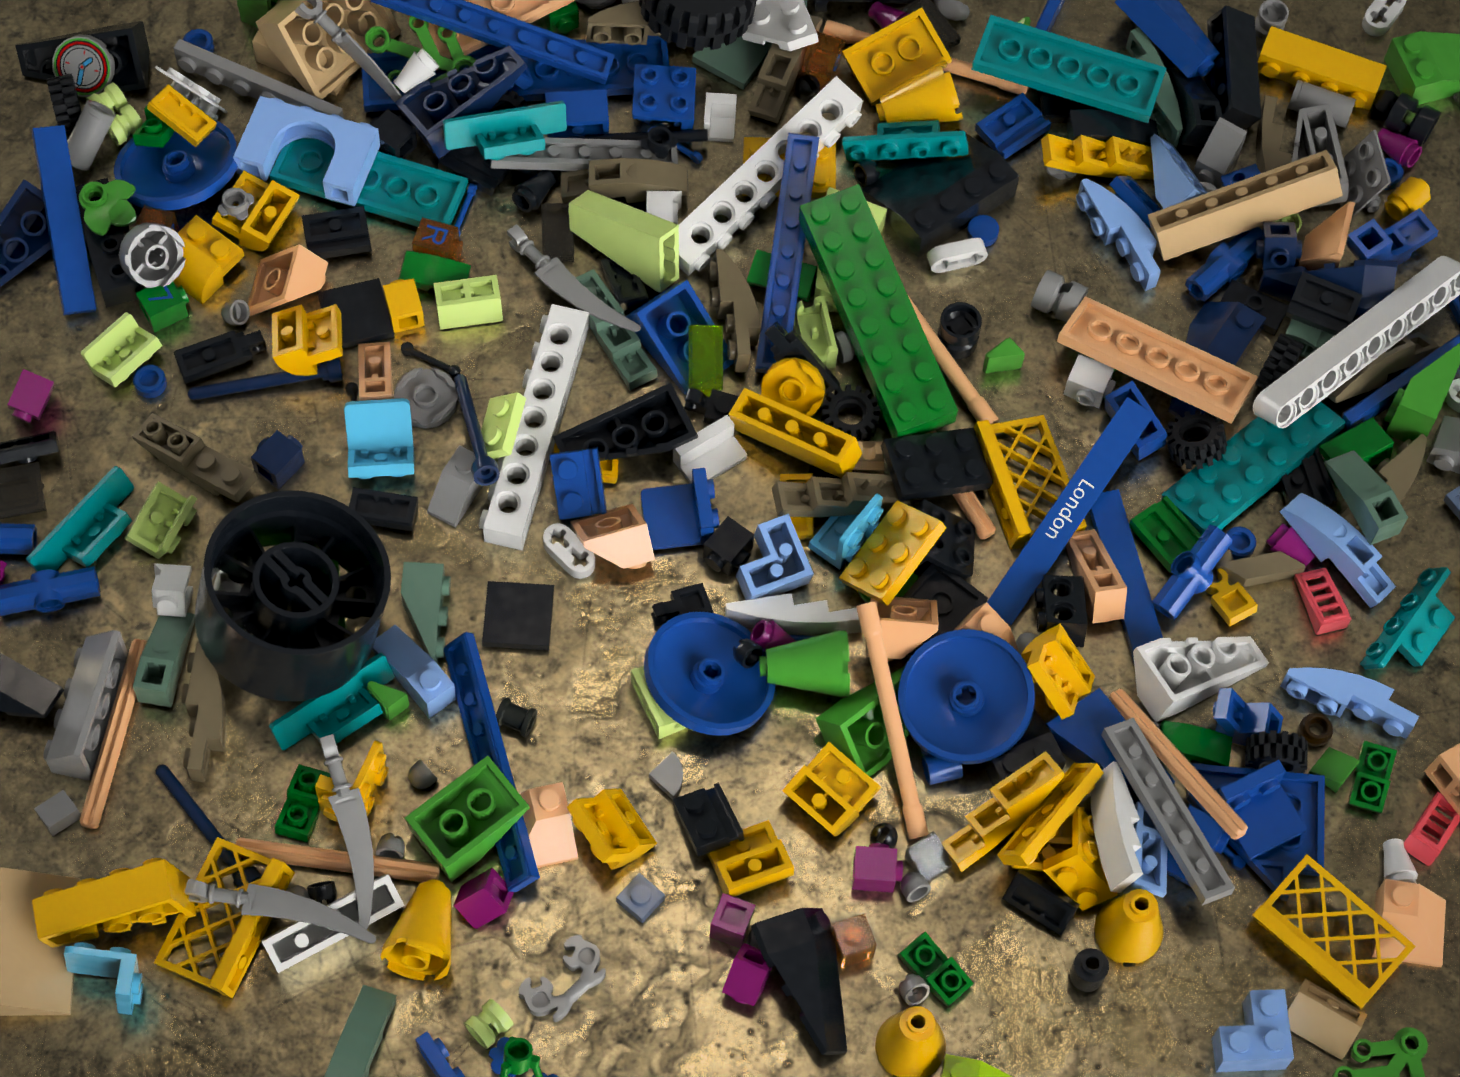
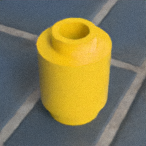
M1409 177L1387 197V201L1384 204L1386 212L1394 220L1400 221L1415 210L1421 209L1431 199L1430 187L1421 178Z

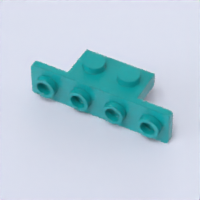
M564 101L443 120L444 146L447 150L477 146L485 160H500L505 156L516 154L531 155L535 151L545 150L544 134L563 132L567 129L566 105Z
M939 120L878 123L877 135L843 137L842 140L847 161L861 162L864 160L955 157L969 154L966 132H940Z
M114 466L27 556L26 560L35 572L47 569L57 570L67 558L85 567H89L133 521L127 512L117 508L134 489V485L120 467Z
M1447 567L1428 568L1418 576L1415 587L1401 600L1400 608L1384 624L1383 632L1378 639L1367 648L1366 656L1360 663L1364 669L1384 668L1397 649L1413 667L1423 665L1455 619V616L1436 596V593L1451 574Z
M382 652L367 660L357 675L339 689L324 696L306 700L270 723L269 728L278 746L282 750H286L310 733L319 742L321 737L333 734L335 742L338 743L382 714L383 711L379 703L367 690V683L373 681L385 685L395 678L386 656Z

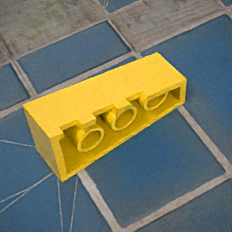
M162 858L148 859L142 863V866L133 869H115L109 873L110 876L100 879H83L76 883L77 886L71 888L50 889L43 893L44 896L32 899L38 940L52 948L98 938L100 930H104L107 933L131 931L132 923L151 922L152 926L167 923L166 916L183 913L184 919L197 916L194 902H190L188 899L189 895L185 894L186 884L190 877Z

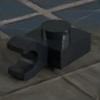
M688 388L684 409L704 413L703 422L712 424L729 414L739 396L712 389L711 395L708 397L697 389Z
M703 583L671 591V601L652 605L654 612L651 613L655 626H660L681 614L689 612L713 613V609Z

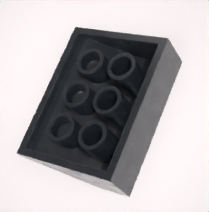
M967 133L968 155L910 158L880 177L873 184L861 189L864 197L869 202L887 209L885 221L918 258L966 228L970 220L975 216L986 215L1016 194L1019 180L1017 172L999 153Z

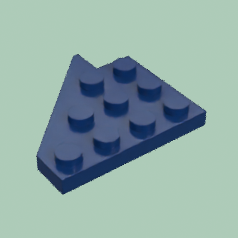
M1191 763L1217 792H1219L1220 788L1259 770ZM1285 772L1280 781L1283 790L1307 827L1305 833L1251 860L1246 858L1236 840L1230 837L1228 844L1273 892L1306 854L1324 868V775ZM1187 790L1186 799L1193 807L1209 814ZM1309 865L1300 873L1301 875L1319 876ZM1281 895L1279 898L1282 901H1287L1289 895Z

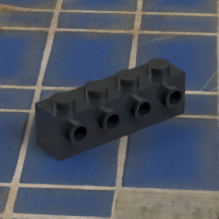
M1225 5L1207 19L1208 39L1220 53L1214 59L1215 65L1210 71L1211 91L1220 101L1223 119L1246 130L1262 119L1255 16Z
M108 178L93 181L100 182L103 185L109 183ZM85 184L75 186L83 232L106 308L137 300L136 293L141 291L140 286L142 285L132 280L125 273L119 259L120 244L125 233L130 231L129 226L118 227L111 224L104 236L92 232L84 221L85 210L79 202V193ZM96 196L91 198L90 201H97L101 198Z

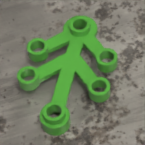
M412 16L409 18L411 30L417 33L424 50L440 66L438 69L446 72L457 69L459 72L464 67L469 68L473 66L476 59L464 55L456 39L457 32L453 31L451 37L444 38L442 32L446 28L439 26L437 31L440 40L448 46L452 59L440 56L428 30V22L424 21L422 27L416 28L413 26V23L418 18ZM380 26L370 28L365 35L366 45L372 52L377 54L389 51L410 59L414 51L418 53L421 50L412 45L391 39L387 30ZM378 37L384 38V43L381 46L374 45V41ZM393 70L387 77L392 82L393 77L398 76L402 70ZM447 73L431 80L430 82L433 83L445 77H448Z
M1411 1027L1400 1029L1394 1035L1393 1040L1371 1043L1367 1039H1358L1350 1050L1351 1056L1355 1061L1363 1063L1371 1057L1394 1055L1387 1066L1352 1070L1347 1066H1341L1336 1069L1332 1077H1338L1339 1073H1345L1348 1077H1400V1072L1406 1064L1410 1077H1425L1421 1059L1428 1050L1427 1039L1422 1032ZM1405 1040H1413L1416 1044V1049H1409L1405 1044ZM1357 1046H1364L1368 1050V1055H1360L1357 1052Z

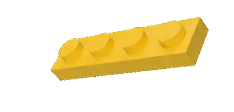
M1073 763L1066 771L1064 778L1030 814L997 854L1004 865L1028 866L1036 860L1039 851L1049 840L1055 837L1058 828L1068 817L1074 814L1077 805L1087 794L1093 791L1096 782L1104 774L1098 763Z

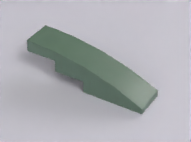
M1139 27L1131 30L1126 49L1131 56L1164 67L1157 50L1147 35ZM1166 71L1150 118L1156 121L1158 129L1167 141L1175 147L1179 143L1183 127L1178 101Z
M594 269L576 277L596 297L625 316L624 310ZM589 314V327L629 390L658 377L656 367L641 348V341L634 331L615 326Z
M362 986L324 1077L369 1076L370 1065L383 1039V1030L396 1004L397 995L370 986Z

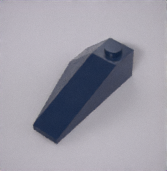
M508 46L475 60L473 66L459 72L457 69L446 72L448 77L433 83L427 80L418 84L398 99L395 104L411 126L416 129V133L440 159L451 151L447 150L444 146L443 120L489 112L528 66Z
M23 179L0 213V287L51 249L42 191L25 179Z
M1355 260L1354 266L1336 268L1335 263H1326L1324 268L1308 271L1303 266L1264 270L1258 284V291L1290 302L1302 272H1306L1363 295L1352 322H1354L1394 291L1397 261Z
M1205 302L1189 326L1186 343L1238 367L1260 336L1266 317L1240 302ZM1172 396L1168 412L1174 416L1180 415L1183 418L1186 411L1190 410V414L1193 415L1195 410H1201Z

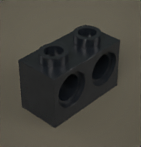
M1043 575L1042 587L1035 590V608H1041V612L1037 614V632H1045L1061 623L1076 647H1084L1088 622L1083 576Z

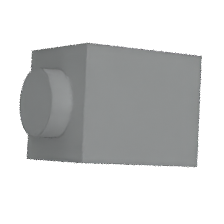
M1221 117L1218 119L1196 161L1193 171L1200 182L1211 183L1217 189L1223 186L1221 176L1231 173L1235 168L1247 131Z
M461 445L458 446L442 470L427 509L428 514L455 528L483 487L478 485L473 478L471 467L475 461V456L472 451Z

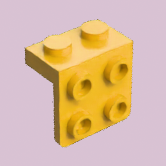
M376 740L373 742L353 786L349 788L350 790L360 789L367 816L370 814L375 797L372 795L376 786L381 787L384 784L389 770L386 767V754H384L382 742ZM320 774L315 785L320 811L328 819L338 822L328 800V797L336 795V792H332L334 788L332 778Z
M1077 808L1072 816V847L1043 860V871L1070 899L1080 904L1079 908L1084 911L1117 896V892L1110 891L1100 861L1093 829V818L1091 815L1088 816L1082 808Z

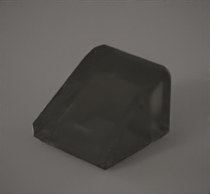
M934 831L909 846L904 856L914 871L921 873L927 881H930L953 865Z

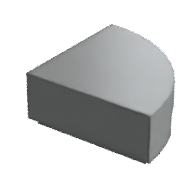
M673 751L649 773V779L672 800L679 794L683 781L682 765Z

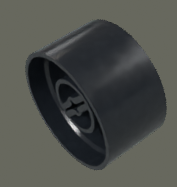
M277 491L254 497L242 503L227 514L218 524L205 552L195 605V628L199 643L206 657L222 676L237 687L251 694L271 700H309L339 689L361 670L368 660L376 640L391 586V568L385 547L375 530L361 515L347 505L325 495L306 491ZM266 546H273L266 551L263 548ZM332 560L338 561V564L348 573L339 577ZM221 570L228 575L230 580L243 585L240 592L215 591L212 579ZM340 615L353 620L360 617H370L369 621L354 634L338 625Z

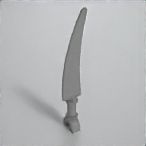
M307 0L312 4L313 9L307 8L303 2L297 7L295 12L304 19H313L314 24L318 23L332 37L331 41L335 42L359 64L394 102L402 97L390 79L364 49L345 31V28L341 29L326 14L327 10L322 9V0Z
M517 224L507 230V235L512 238L509 241L510 247L521 255H526L535 264L537 271L534 275L557 295L578 309L589 312L590 315L634 332L640 331L641 327L639 324L605 304L581 284L558 257L550 260L548 255H543Z
M331 734L320 738V745L326 760L324 765L328 766L334 785L332 792H336V795L328 797V800L337 818L348 851L355 882L359 924L368 929L374 886V859L370 827L360 789H349L352 784L347 782L341 763L343 757L339 756L334 735Z
M188 879L185 894L189 895L188 899L190 902L233 904L238 909L242 907L241 915L266 916L305 922L350 935L369 944H373L376 941L375 935L342 913L313 899L292 892L255 884H249L246 892H244L243 888L236 891L217 888L216 884L208 885L193 879Z

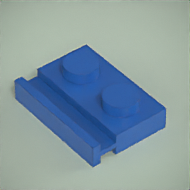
M1021 93L976 123L975 131L994 151L996 150L1006 159L1050 130L1051 122L1049 120L1046 121L1042 116V112L1024 93Z
M598 447L550 454L559 520L592 516L594 514H606L607 506Z

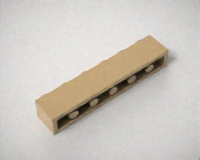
M1324 150L1148 214L1152 234L1157 240L1156 246L1165 261L1262 226L1263 222H1273L1322 203H1327L1342 197L1343 194L1337 166L1328 151Z

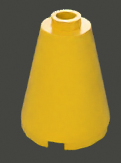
M946 60L938 62L880 96L881 103L875 104L880 122L894 123L932 120L952 122L962 120V112L955 113V109L959 108L960 104L950 71L944 73L942 69L947 67Z
M435 879L422 882L411 896L382 947L380 957L382 960L384 958L388 960L387 967L391 971L403 977L424 981L425 975H435L434 980H440L447 976L451 966V891L443 882Z
M1135 889L1109 901L1100 909L1096 916L1094 927L1096 944L1107 957L1117 963H1143L1154 956L1162 943L1163 924L1158 902L1155 896L1147 890Z
M913 1006L892 1015L881 1025L876 1036L875 1049L878 1061L886 1072L892 1076L928 1077L936 1072L941 1065L946 1052V1041L943 1031L933 1014L924 1007Z

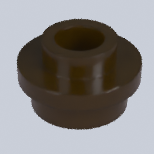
M1309 714L1299 724V735L1303 736L1311 746H1323L1332 737L1333 726L1330 720L1322 714ZM1311 727H1316V728H1318V729L1320 730V733H1321V734H1320V735H1315V734H1313V733L1310 731V728H1311Z

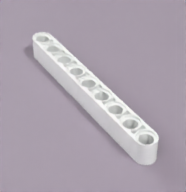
M1447 256L1438 257L1262 390L1254 400V414L1279 428H1286L1381 354L1460 295V262Z

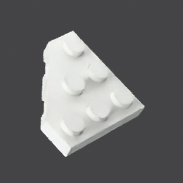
M757 0L752 23L748 25L747 31L742 35L743 40L762 45L766 41L778 44L779 49L793 51L819 42L816 29L804 0Z

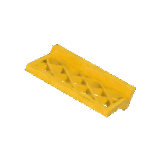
M1044 415L990 424L989 420L976 422L974 426L993 481L988 492L1010 550L1022 548L1036 531H1032L1027 518L1030 513L1042 520L1047 515L1046 512L1035 507L1039 497L1053 504L1058 499L1057 496L1044 490L1048 480L1060 485L1062 490L1070 481ZM1038 426L1042 436L1040 442L1024 435V429ZM1004 432L1015 438L1009 448L998 442L995 434ZM1018 441L1035 450L1030 459L1013 450ZM1038 452L1051 459L1053 466L1050 470L1033 461ZM1009 457L1026 466L1021 476L1008 469L1006 461ZM1028 469L1045 477L1041 487L1024 478ZM1019 485L1036 494L1032 504L1019 498L1017 493ZM1083 519L1075 532L1086 529L1085 519Z
M217 837L196 880L207 884L217 881L218 888L225 889L222 878L239 870L243 886L234 889L236 891L243 888L244 892H246L249 884L286 891L295 872L285 862L275 858L270 859ZM226 849L233 852L236 864L219 871L217 860L222 850ZM241 856H243V857H245V858H248V859L242 861ZM256 863L265 865L266 868L261 878L248 883L244 868ZM209 902L198 903L195 906L196 913L201 912L205 927L188 934L185 926L188 918L184 919L183 913H179L154 964L233 999L273 917L241 915V912L233 915L230 904L223 903L228 917L210 924L206 909L221 902H214L213 904ZM230 924L233 932L230 941L217 946L213 931ZM207 934L212 949L195 956L190 941ZM185 944L189 959L178 964L168 962L167 960L173 948ZM214 956L217 967L211 979L201 976L197 963ZM191 966L193 972H192V971H189V970H187V969H185V968Z
M1308 854L1304 856L1263 905L1252 915V918L1359 1010H1362L1416 947ZM1307 865L1319 874L1320 888L1299 889L1298 875ZM1323 878L1333 887L1324 888ZM1295 880V890H1286ZM1325 892L1342 893L1346 897L1347 911L1326 912ZM1321 893L1322 913L1301 914L1300 894ZM1296 894L1297 914L1282 915L1272 906L1281 895ZM1351 902L1361 910L1351 911ZM1352 915H1368L1374 923V934L1354 935ZM1348 916L1349 936L1329 937L1327 917ZM1323 917L1324 937L1309 938L1303 933L1302 918ZM1288 919H1298L1299 928ZM1378 925L1388 933L1379 934ZM1395 938L1405 948L1396 958L1381 959L1379 939ZM1375 939L1377 959L1356 960L1354 940ZM1350 940L1351 961H1336L1330 956V941ZM1315 942H1325L1326 951ZM1381 963H1391L1382 974ZM1377 964L1379 978L1370 989L1358 980L1356 965ZM1352 965L1353 975L1343 966Z

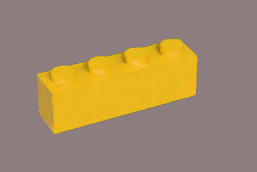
M1273 26L1270 27L1258 59V73L1266 77L1276 78L1293 86H1296L1297 81L1301 80L1356 99L1354 107L1369 111L1387 65Z
M746 388L743 389L728 414L735 424L736 431L839 478H842L846 472H852L862 455L856 437Z

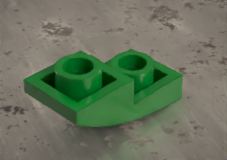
M146 106L144 108L146 121L133 133L134 144L136 146L163 148L175 131L150 112Z
M406 251L398 279L408 280L414 278L416 288L428 291L430 288L434 289L433 283L467 279L471 265L431 254Z
M1163 721L1161 723L1160 730L1189 762L1195 760L1208 765L1229 766L1232 745L1231 736L1186 723Z
M1368 741L1362 742L1358 756L1360 762L1355 769L1348 804L1382 813L1391 782L1389 779L1397 750Z
M298 764L287 789V800L275 824V834L308 843L320 813L315 785L320 774L331 778L330 773Z
M926 932L921 933L897 954L913 974L919 975L930 987V992L947 1007L974 984L952 957L947 958Z

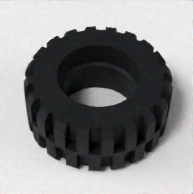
M639 0V6L641 7L643 19L649 22L648 26L655 34L659 32L661 34L660 38L668 43L673 41L679 48L685 49L687 46L693 47L694 51H703L707 47H710V50L719 49L721 44L724 43L727 46L736 41L737 37H741L747 31L748 25L752 23L757 0Z

